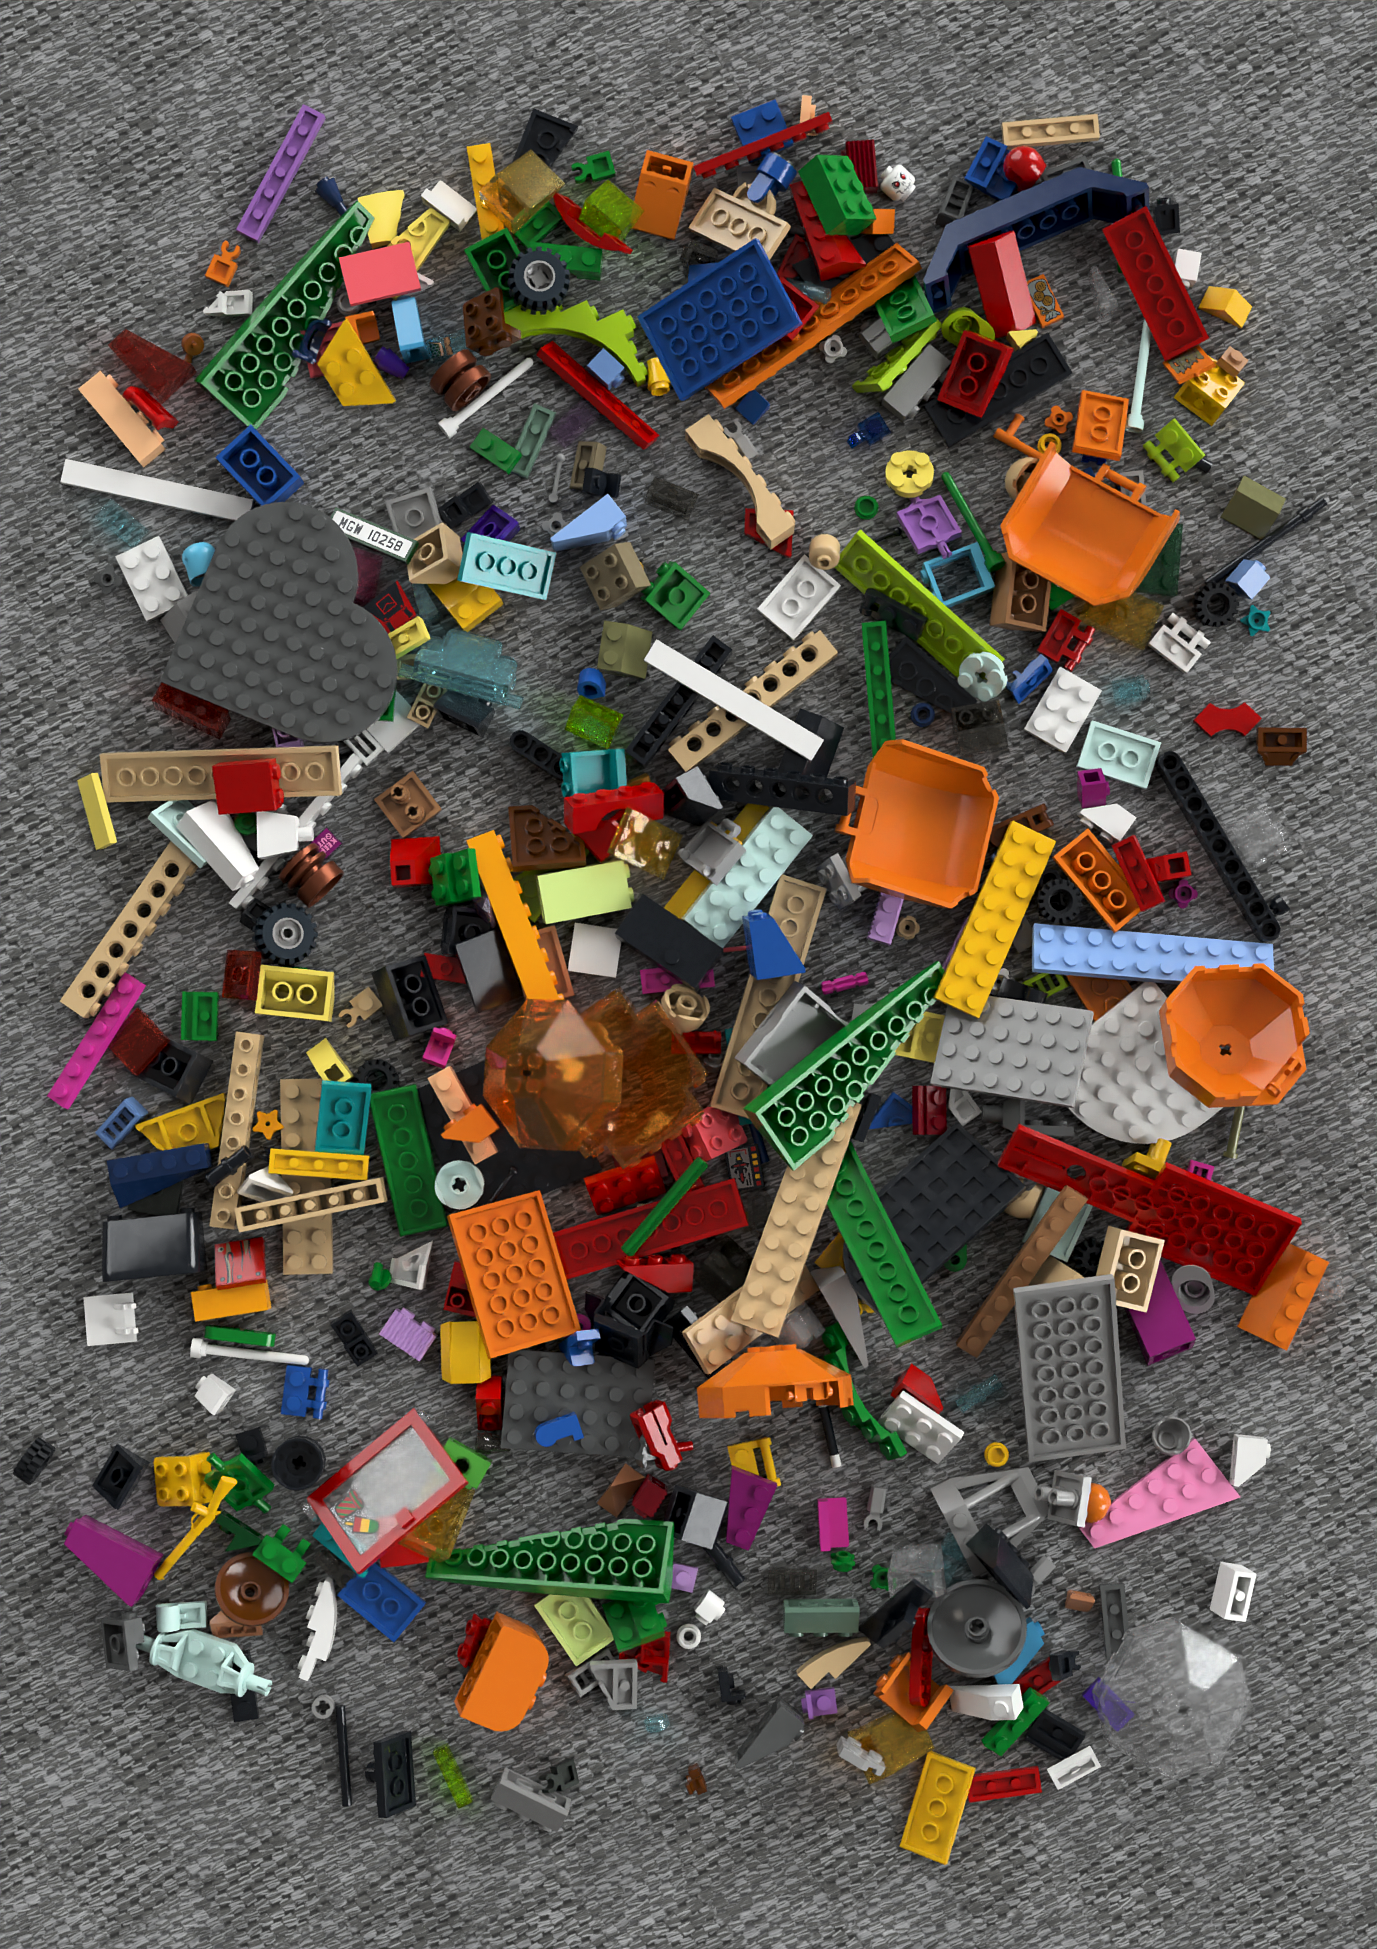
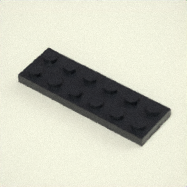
M1047 332L1012 353L1007 368L982 418L937 400V398L925 404L924 409L946 446L950 448L1072 376L1073 372Z

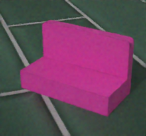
M845 1497L817 1499L821 1552L831 1551V1548L848 1547L847 1499Z

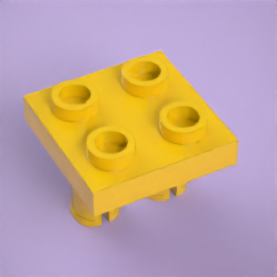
M1159 1138L1157 1143L1150 1144L1147 1155L1136 1152L1124 1159L1122 1167L1155 1180L1165 1164L1172 1143Z

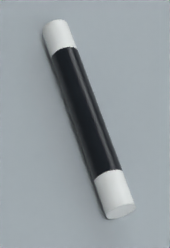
M828 1405L818 1406L832 1468H837L842 1465Z

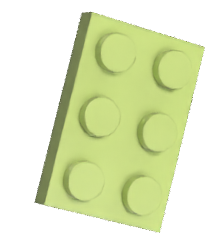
M548 1594L534 1604L575 1666H578L614 1640L609 1624L591 1598Z

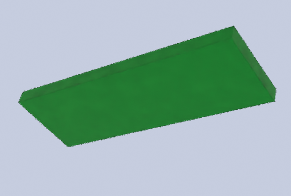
M412 1084L371 1093V1112L400 1237L448 1227L444 1204L439 1200L435 1192L437 1173L417 1085Z

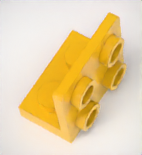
M1211 358L1216 367L1200 374L1199 377L1186 381L1174 396V399L1210 426H1213L1242 388L1244 382L1238 376L1232 377L1216 364L1217 361Z

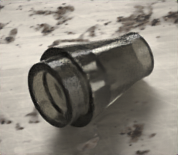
M486 1431L476 1434V1453H481V1455L510 1453L511 1449L500 1448V1435Z

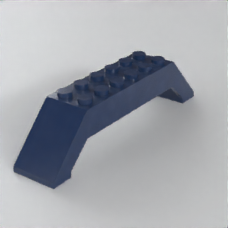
M1078 167L946 224L923 279L925 296L933 313L935 314L952 306L951 298L962 276L973 272L967 246L1013 230L1019 251H1022L1093 219L1114 223L1144 206H1147L1150 212L1149 186L1144 182Z

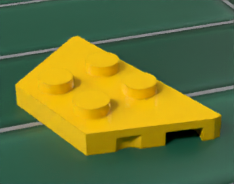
M345 319L317 363L342 406L390 404L396 402L395 397L348 319Z
M225 1093L218 1094L136 1124L135 1127L160 1151L202 1143H209L210 1150L219 1147L221 1142L226 1095Z

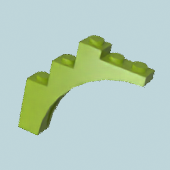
M587 300L562 311L563 306L561 304L560 307L556 306V310L553 312L547 310L545 315H541L540 311H536V315L530 314V309L524 312L521 310V305L504 312L505 323L520 330L521 339L544 334L567 335L583 339L602 349L604 348L627 370L637 388L646 384L645 376L648 375L647 369L643 362L638 363L635 356L638 352L632 340L628 341L634 337L633 329L636 328V325L631 315L626 316L624 309L599 321L597 320L600 317L595 306L590 307Z

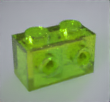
M579 695L571 709L564 729L598 746L609 749L616 737L624 715Z

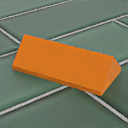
M1089 828L1052 857L1114 933L1140 912V908L1123 870Z

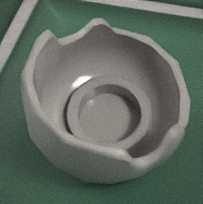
M1171 1416L1155 1425L1151 1439L1154 1447L1161 1454L1174 1456L1187 1449L1192 1434L1189 1425L1183 1419Z

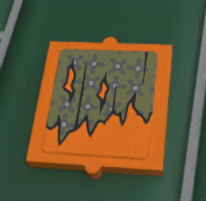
M1199 345L1163 362L1166 370L1179 385L1194 377H1199L1200 374L1216 367L1215 363Z

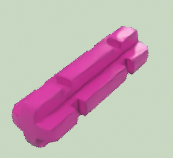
M866 972L857 973L856 976L849 975L833 979L834 981L832 982L830 980L821 983L822 993L827 995L833 993V991L839 992L855 988L856 985L859 987L864 986L869 982Z

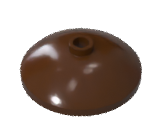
M254 1552L241 1553L229 1559L220 1569L215 1581V1598L220 1610L231 1621L243 1626H260L272 1621L283 1610L289 1596L288 1580L252 1555ZM251 1590L254 1595L252 1597H248L245 1594V1591Z

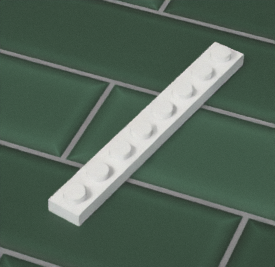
M354 753L340 768L342 794L347 788L345 783L350 777L355 778L363 769L361 766L363 761ZM317 796L299 817L300 827L314 828L316 826L314 821L320 814L323 816L332 806L330 801L335 796ZM285 856L264 860L254 875L255 881L245 889L241 887L229 904L237 910H241L242 907L246 909L253 902L254 897L252 895L257 889L262 890L270 881L268 876L273 870L277 872L285 863L283 858Z

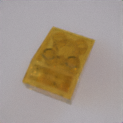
M530 150L497 173L479 191L480 201L515 234L565 183Z
M894 1711L847 1732L848 1737H852L862 1744V1749L867 1752L873 1750L883 1757L882 1761L886 1768L881 1776L872 1773L873 1768L869 1767L867 1771L863 1770L869 1785L896 1773L935 1749L927 1730L917 1732Z

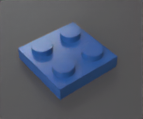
M776 99L731 117L742 146L787 129ZM793 140L783 143L784 148L775 151V153L793 146ZM770 149L761 152L762 157L748 162L751 163L764 158L767 153H771Z

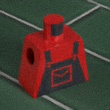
M395 581L363 607L382 624L388 634L417 617L398 581Z

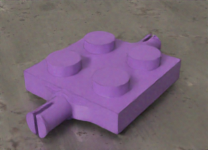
M941 495L930 499H920L919 496L909 498L912 504L908 508L898 511L896 517L917 554H920L930 549L938 548L943 559L949 558L952 552L948 548L947 543L960 538L962 531Z

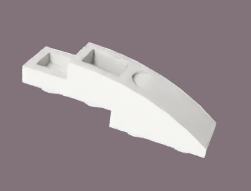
M329 1577L326 1578L324 1583L319 1582L314 1595L318 1597L315 1606H310L306 1619L310 1620L307 1628L316 1631V1633L311 1631L306 1646L310 1647L307 1656L302 1655L297 1669L301 1670L298 1678L306 1681L311 1677L317 1659L323 1661L328 1659L336 1632V1592L333 1579Z

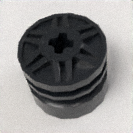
M298 1435L288 1438L277 1447L272 1456L271 1469L273 1476L280 1485L289 1490L299 1491L307 1489L318 1481L325 1470V1453L320 1444L308 1436ZM303 1456V1461L306 1462V1465L297 1468V1463L293 1459Z

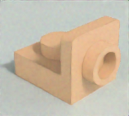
M802 95L800 123L815 117L816 105H811L812 96ZM813 131V132L808 133V134H806V135H808V136H816V135H818V134H816V132Z

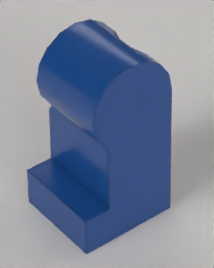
M575 1412L541 1423L534 1432L535 1439L544 1447L552 1446L556 1440L572 1435L574 1441L584 1438Z

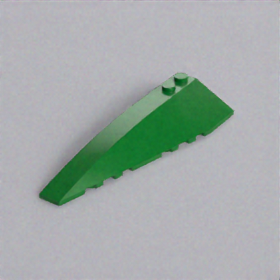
M356 201L290 270L194 380L206 393L245 426L248 427L251 424L257 430L286 396L289 388L284 385L291 377L295 378L302 359L292 356L293 350L299 351L304 337L300 331H306L312 321L325 318L334 300L333 297L344 280L339 258L356 254L375 219L359 201Z
M939 961L922 970L856 1017L743 1108L755 1128L791 1170L797 1169L836 1134L834 1132L835 1128L840 1123H844L848 1118L849 1114L846 1111L851 1105L853 1108L856 1103L861 1101L864 1097L863 1093L868 1086L873 1085L895 1056V1051L899 1045L904 1043L910 1036L908 1033L916 1023H920L927 1008L935 1003L936 999L933 997L945 972Z
M621 1519L615 1523H598L587 1528L576 1527L571 1528L570 1531H553L519 1537V1540L513 1541L502 1540L491 1545L484 1546L480 1544L468 1549L461 1550L457 1548L429 1553L425 1578L522 1592L669 1604L673 1580L674 1522Z

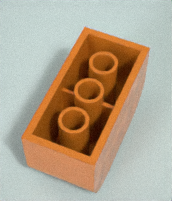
M496 1611L454 1700L460 1717L500 1732L513 1729L523 1720L527 1710H531L535 1703V1693L538 1687H542L546 1680L547 1673L545 1672L549 1662L548 1652L535 1629Z

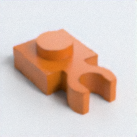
M226 240L221 246L222 255L214 254L205 277L225 287H229L238 267L237 263L233 262V260L240 256L241 249L239 246H236L233 252H228L227 249L230 244Z

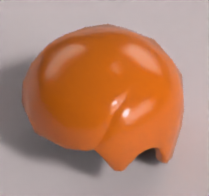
M1091 1483L1087 1507L1088 1514L1085 1521L1087 1523H1095L1102 1520L1111 1505L1108 1491L1100 1484Z

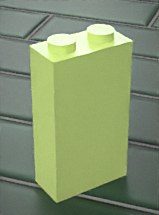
M622 859L586 865V867H574L535 875L543 923L550 924L632 908L631 902H634V893L632 887L628 888L627 878H630L628 864H624Z

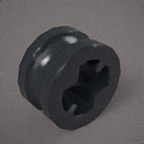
M260 1146L261 1153L257 1154L256 1157L269 1162L270 1148Z

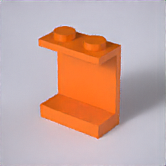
M911 1653L897 1654L889 1664L891 1669L887 1675L884 1673L875 1684L877 1689L873 1694L917 1732L925 1731L954 1690L947 1684L939 1686L931 1679L929 1704L926 1707L912 1706L909 1701V1659L911 1658Z

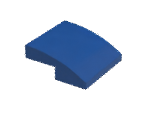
M986 136L964 180L986 195L1000 201L1011 197L1017 186L1015 182L1006 178L1003 169L1004 160L1010 151L1007 150V145Z

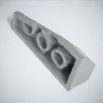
M841 1266L811 1271L812 1277L863 1367L866 1368L869 1365L857 1293L852 1288L847 1274Z

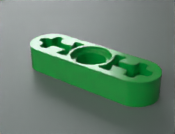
M205 1325L204 1338L274 1347L276 1334L248 1329L240 1331V1328Z

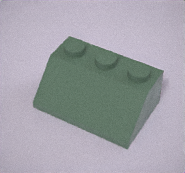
M783 1599L784 1633H789L790 1637H802L803 1633H813L815 1637H826L828 1633H838V1636L841 1637L853 1636V1633H858L860 1607L857 1599Z

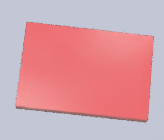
M410 242L339 258L350 306L421 291Z

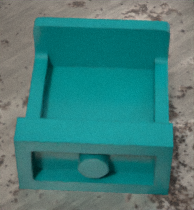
M625 749L561 753L562 758L560 759L559 766L563 773V783L561 785L563 797H570L576 793L588 794L600 789L612 790L618 789L620 786H627Z

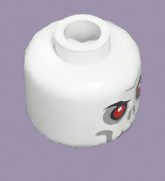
M896 165L894 168L888 166L880 175V178L883 179L880 189L893 201H899L900 199L905 201L916 187L913 185L915 182L914 176L902 165Z

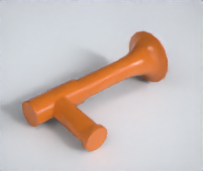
M1016 413L1006 431L1000 428L996 430L993 436L995 439L1029 457L1037 459L1042 457L1043 453L1013 436L1020 424L1025 420L1022 415Z

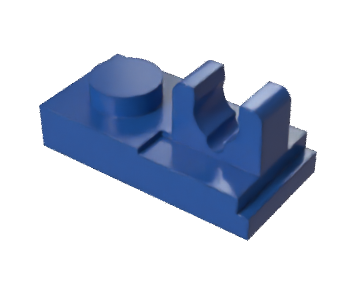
M1040 654L1028 664L1022 674L1017 670L1012 672L1016 679L1012 683L1007 681L1005 688L1011 692L1015 702L1020 704L1053 672L1048 659Z

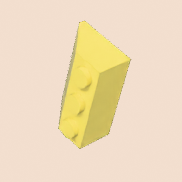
M260 964L255 1007L256 1014L332 1022L334 972Z

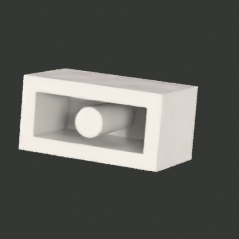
M1220 1562L1210 1610L1224 1619L1246 1622L1256 1573L1243 1565Z

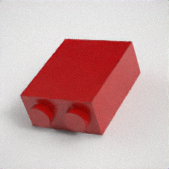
M276 758L219 762L212 766L219 815L274 811L282 807L284 792L279 786L281 769L279 764H276Z

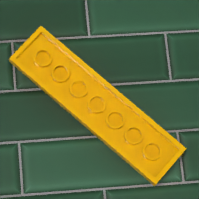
M1015 821L1010 822L936 990L934 999L976 1019L980 1018L1055 846V840Z

